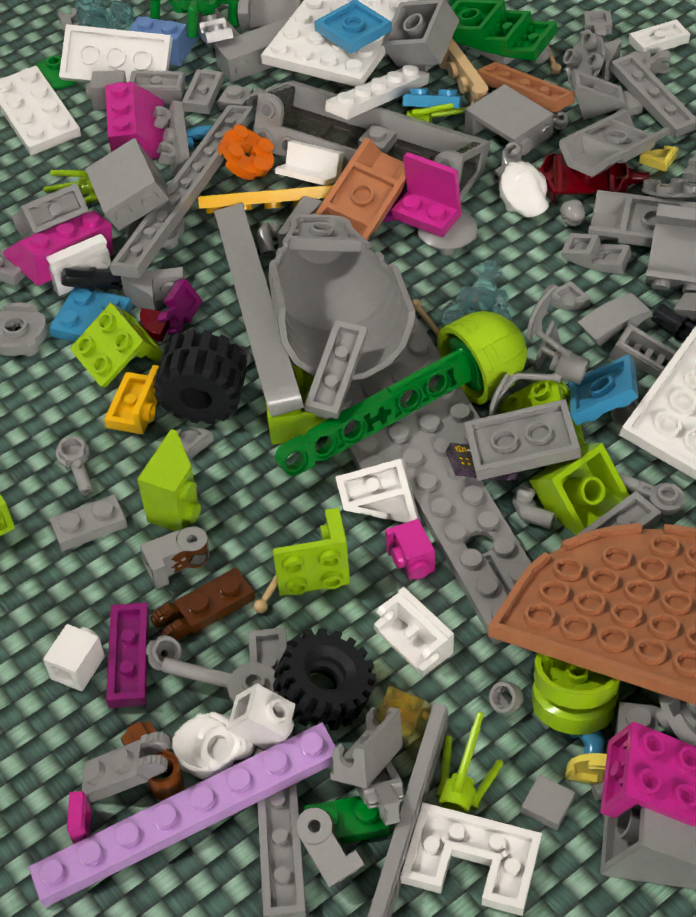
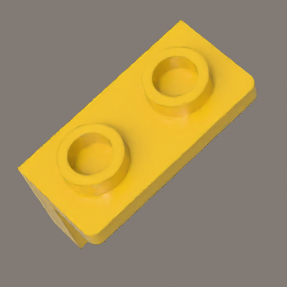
M158 365L152 366L149 375L125 373L104 418L107 429L144 434L148 423L154 420L158 400L155 398V388L153 387L159 368Z

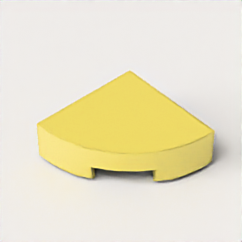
M667 145L664 146V149L653 151L649 149L640 155L639 163L666 172L678 156L679 148Z
M588 753L572 758L567 764L565 779L593 785L604 782L607 754Z

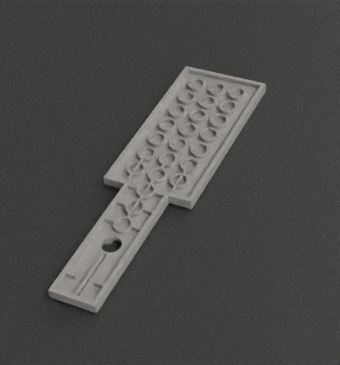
M416 315L406 347L388 367L367 378L352 380L341 412L441 358L440 353ZM439 374L431 378L428 388H432L438 383ZM458 387L347 448V451L358 470L401 458L404 459L417 510L488 634L489 623L519 577L531 564V561L481 480L477 481L475 469L473 467L461 466L453 444L469 446L464 422L480 419L462 388ZM411 389L402 395L401 403L409 400L412 394ZM356 420L350 421L345 426L344 434L350 433L355 428ZM483 535L491 539L493 547L490 551L481 554L476 549H468L466 541L472 536ZM489 637L490 640L492 641L493 645H496V644H499V643H501V642H504V641H501V640H498V639Z

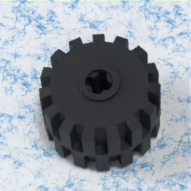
M193 329L186 330L185 335L181 333L173 335L172 340H168L164 346L153 387L155 388V398L162 401L161 407L163 409L173 411V416L179 419H189L191 423L198 424L199 421H204L206 424H215L216 419L225 421L229 419L230 414H235L241 398L247 371L246 356L240 354L241 348L236 343L230 344L228 342L229 338L222 334L219 337L212 335L213 331L203 330V333H197Z

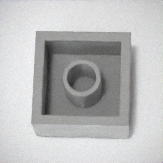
M446 0L400 2L392 19V31L385 35L381 46H384L386 53L396 66L441 64L459 19Z

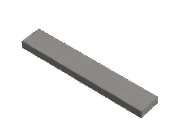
M433 703L400 810L401 822L396 823L368 917H392L402 884L400 877L422 803H426L448 730V709L445 705Z

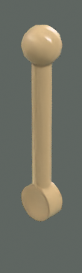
M548 45L550 50V57L548 59L551 63L550 72L552 74H560L562 67L556 63Z
M413 299L412 304L415 311L419 313L436 337H438L439 329L423 310L421 301Z
M276 574L262 598L253 605L257 613L262 614L268 608L267 602L278 585Z

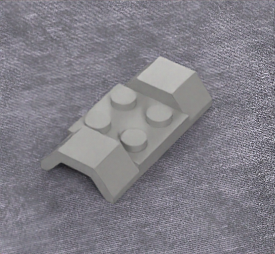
M623 109L560 139L559 147L568 167L594 177L616 163H625L653 148L656 143L671 134L672 128L665 127L650 134L635 128L629 111Z
M597 190L591 226L589 225L588 234H599L600 239L618 241V243L651 247L658 203L696 208V202Z

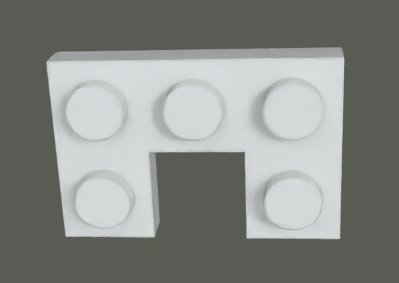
M423 802L400 876L401 883L441 894L451 856L490 866L482 896V905L523 916L542 833Z

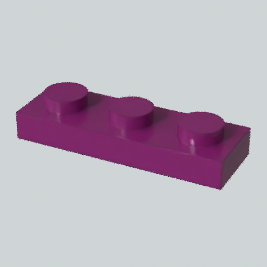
M147 602L111 605L106 696L109 708L147 705L148 655H146V647L149 640V607Z

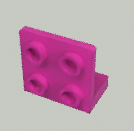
M407 152L403 156L407 192L391 209L392 218L443 238L462 215L458 171L449 166Z
M633 721L608 741L600 813L615 819L637 804L687 825L695 826L696 747Z

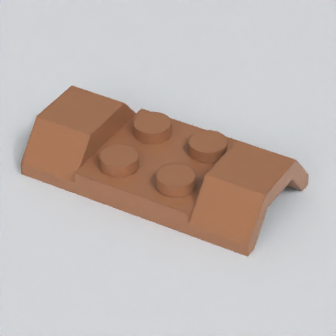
M365 137L315 214L337 215L349 219L352 227L368 241L371 235L375 234L403 190V185L406 182L404 161L381 152L370 138Z

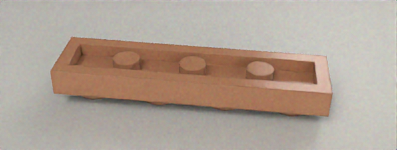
M493 62L476 70L488 87L499 88L505 84L550 112H559L564 107L575 103V92L501 63Z

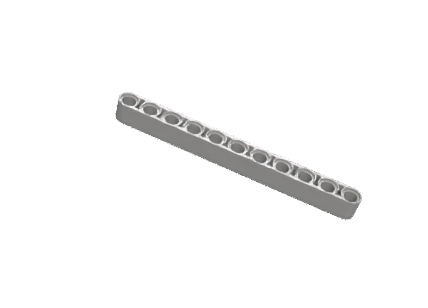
M243 203L215 210V217L271 418L304 408L289 355L281 344L271 295Z

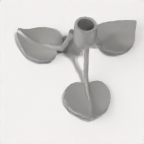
M549 284L531 313L527 328V339L532 340L534 334L542 339V345L536 356L534 371L538 372L545 359L550 356L553 359L549 369L555 371V373H514L511 376L506 373L491 399L489 416L496 415L510 386L518 379L551 380L560 383L563 378L576 384H581L590 360L576 355L571 350L561 346L555 320H551L545 333L542 330V320L549 307L552 293L559 286Z

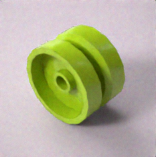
M537 653L534 661L533 676L535 681L532 688V705L534 713L545 725L559 732L580 735L591 734L604 729L614 719L618 704L620 680Z

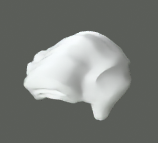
M529 162L508 163L499 183V196L505 203L506 210L508 212H517L524 217L540 216L548 209L549 204L545 199L548 190L545 176Z
M216 712L197 714L196 717L184 723L172 738V749L178 759L181 770L202 780H206L230 768L235 760L250 757L254 752L255 744L228 731L227 727L230 716Z

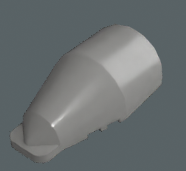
M296 214L290 217L289 231L283 239L282 248H278L275 260H271L269 263L268 276L271 299L281 344L294 364L315 377L335 320L367 327L368 334L352 380L367 378L388 367L406 347L414 325L416 311L399 268L394 264L387 265L381 252H372L370 250L371 243L352 227L349 219L337 215Z

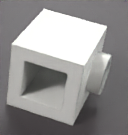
M66 624L43 658L50 679L82 692L105 658L100 638L94 631L85 627L79 629Z
M255 684L236 695L227 730L266 750L285 741L290 736L294 726L292 717L295 703L259 684Z

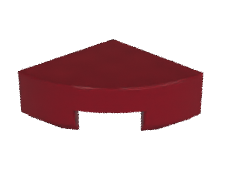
M141 308L140 321L142 327L153 340L162 342L170 326V321L159 323L157 321L158 316L163 311Z

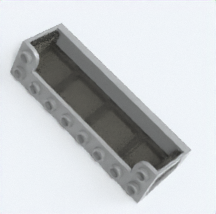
M293 80L259 91L253 132L262 138L269 139L273 143L274 149L272 153L286 157L288 141L292 140L344 152L343 172L358 149V140L370 125L374 124L397 132V141L388 151L387 155L404 161L403 156L409 152L456 169L459 178L460 201H462L485 169L491 141L381 107H375L347 120L325 111L326 100L338 94ZM406 182L403 185L402 192L407 190Z

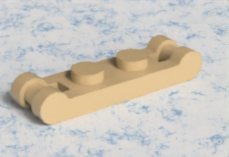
M451 39L439 67L448 71L449 77L451 79L454 78L460 92L466 95L472 105L488 95V86L457 43Z

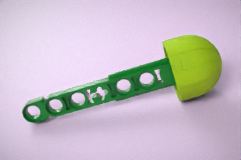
M489 311L470 313L444 326L439 330L437 337L441 357L439 360L340 412L338 419L329 418L309 429L304 436L300 434L283 443L276 451L275 463L285 474L289 476L299 475L316 466V461H325L458 387L462 388L471 402L479 405L484 404L492 399L497 386L506 373L510 374V376L514 373H522L527 359V347L521 331L512 321L498 313ZM439 374L438 383L434 387L428 388L431 378ZM411 389L412 394L409 400L401 403L402 395ZM356 420L355 428L350 433L344 434L345 426L350 421ZM327 436L326 444L318 450L315 449L318 439ZM293 452H299L297 460L291 465H286L288 456Z

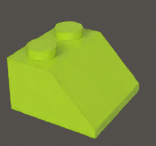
M170 429L137 481L147 522L171 531L188 528L191 523L197 521L201 512V505L198 502L197 484L194 482L190 461L178 432Z
M602 442L579 444L582 458L551 464L529 480L544 509L556 513L555 519L575 536L629 496Z

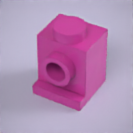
M419 519L385 530L386 552L388 556L392 555L397 569L403 568L408 580L421 579L429 573L435 572V550Z

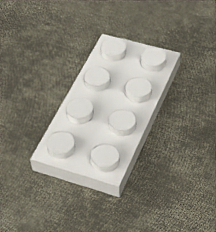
M66 24L59 78L66 81L90 83L93 71H125L126 80L129 82L132 71H168L173 38L171 35Z
M37 66L0 78V110L31 156L81 136L80 127Z

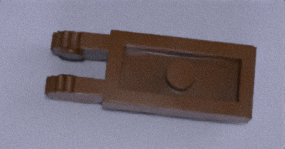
M235 567L175 600L174 603H166L161 606V608L152 613L150 620L157 628L169 624L161 633L177 641L191 633L194 635L254 601L255 593Z

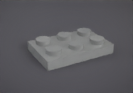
M566 399L464 422L477 481L582 458Z

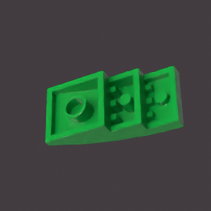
M456 0L451 6V9L459 19L452 39L460 44L491 54L536 61L558 32L556 21H532L530 11L506 10L504 0Z

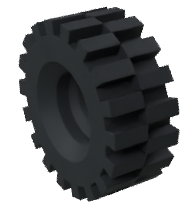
M319 628L316 635L310 629L304 631L302 637L299 635L295 636L291 643L287 645L275 670L274 692L280 691V696L295 703L293 716L295 713L301 716L298 723L304 726L309 721L314 722V726L323 722L324 726L328 724L330 731L338 730L341 723L344 727L350 725L353 719H357L374 690L373 685L376 681V674L371 673L374 668L373 661L364 660L368 652L363 647L357 650L354 647L357 642L351 637L347 641L341 639L342 632L335 630L331 636L327 635V628ZM319 673L329 677L334 682L336 689H326L319 686L313 681L310 674Z

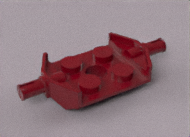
M562 153L547 155L542 166L537 169L546 178L548 189L546 196L552 203H555L556 194H597V190L625 193L628 185L643 184L645 179H650L649 172H632V169L628 168L626 162L616 163L609 169L591 177L568 167Z

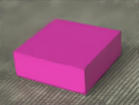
M84 791L69 792L67 831L72 843L75 844L91 836L92 809Z

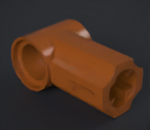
M138 721L127 728L126 733L121 737V742L125 746L140 740L141 736L157 731L150 721ZM168 749L156 755L167 758L168 765L164 773H171V775L164 779H157L159 776L157 775L149 778L147 782L151 794L161 801L181 792L184 788V779L178 759Z

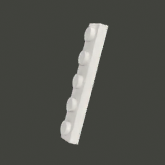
M404 65L403 68L390 71L382 77L374 78L368 83L357 85L354 89L341 92L337 96L326 100L325 111L347 120L403 94L409 93L410 88H420L427 85L429 73L419 70V67L415 65Z

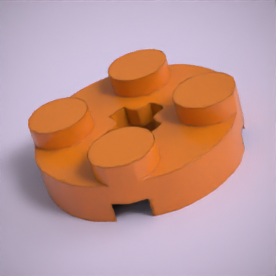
M236 124L219 141L218 153L220 157L223 154L227 160L225 166L240 178L246 180H254L255 177L264 178L273 167V143L269 139L262 138L257 133L247 129L244 125Z

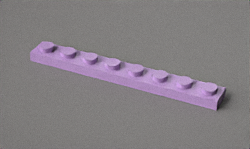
M323 722L29 866L28 868L40 902L46 908L332 766V753L336 747Z

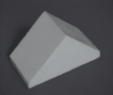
M575 69L572 70L573 88L584 120L624 107L625 100L621 86Z

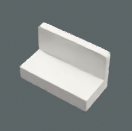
M295 140L288 141L286 163L277 166L275 173L326 186L335 183L341 175L344 152Z

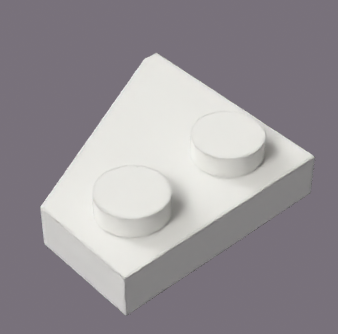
M403 458L335 477L345 511L404 523L415 519L420 521Z

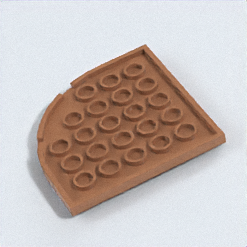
M641 523L599 528L562 541L561 548L550 554L544 552L526 568L489 623L488 636L696 705V528L664 524L663 529H642Z

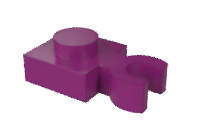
M186 279L176 281L164 300L169 309L161 312L158 316L157 321L159 323L170 321V328L167 331L169 335L179 333L184 323L191 322L203 302Z

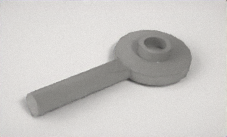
M167 657L162 664V672L227 688L230 701L233 704L236 695L255 684H259L274 692L275 670L263 663L251 662L241 665L232 674Z

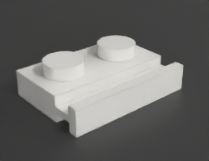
M102 234L46 257L54 290L59 296L74 289V287L61 284V272L64 268L89 270L91 267H96L100 271H111L109 266L111 263L110 254L106 247L107 241Z

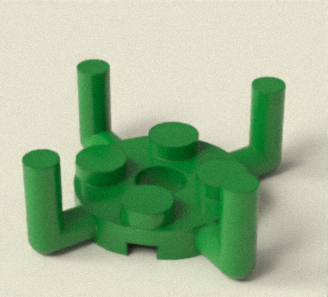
M150 0V18L160 20L161 0ZM168 0L173 6L174 12L187 13V37L189 38L198 37V11L203 15H212L215 13V8L219 7L220 4H228V22L232 26H238L239 0Z

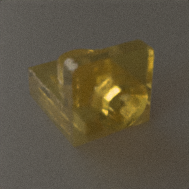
M389 686L376 718L381 724L386 718L387 710L390 707L400 709L402 734L410 737L415 731L419 718L428 719L432 705L422 698Z

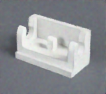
M405 587L398 590L395 596L382 604L376 611L381 618L374 623V630L422 677L454 654V633Z

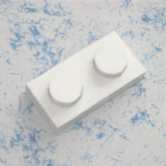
M676 19L630 33L629 44L636 51L650 52L651 55L661 50L689 43L690 33Z

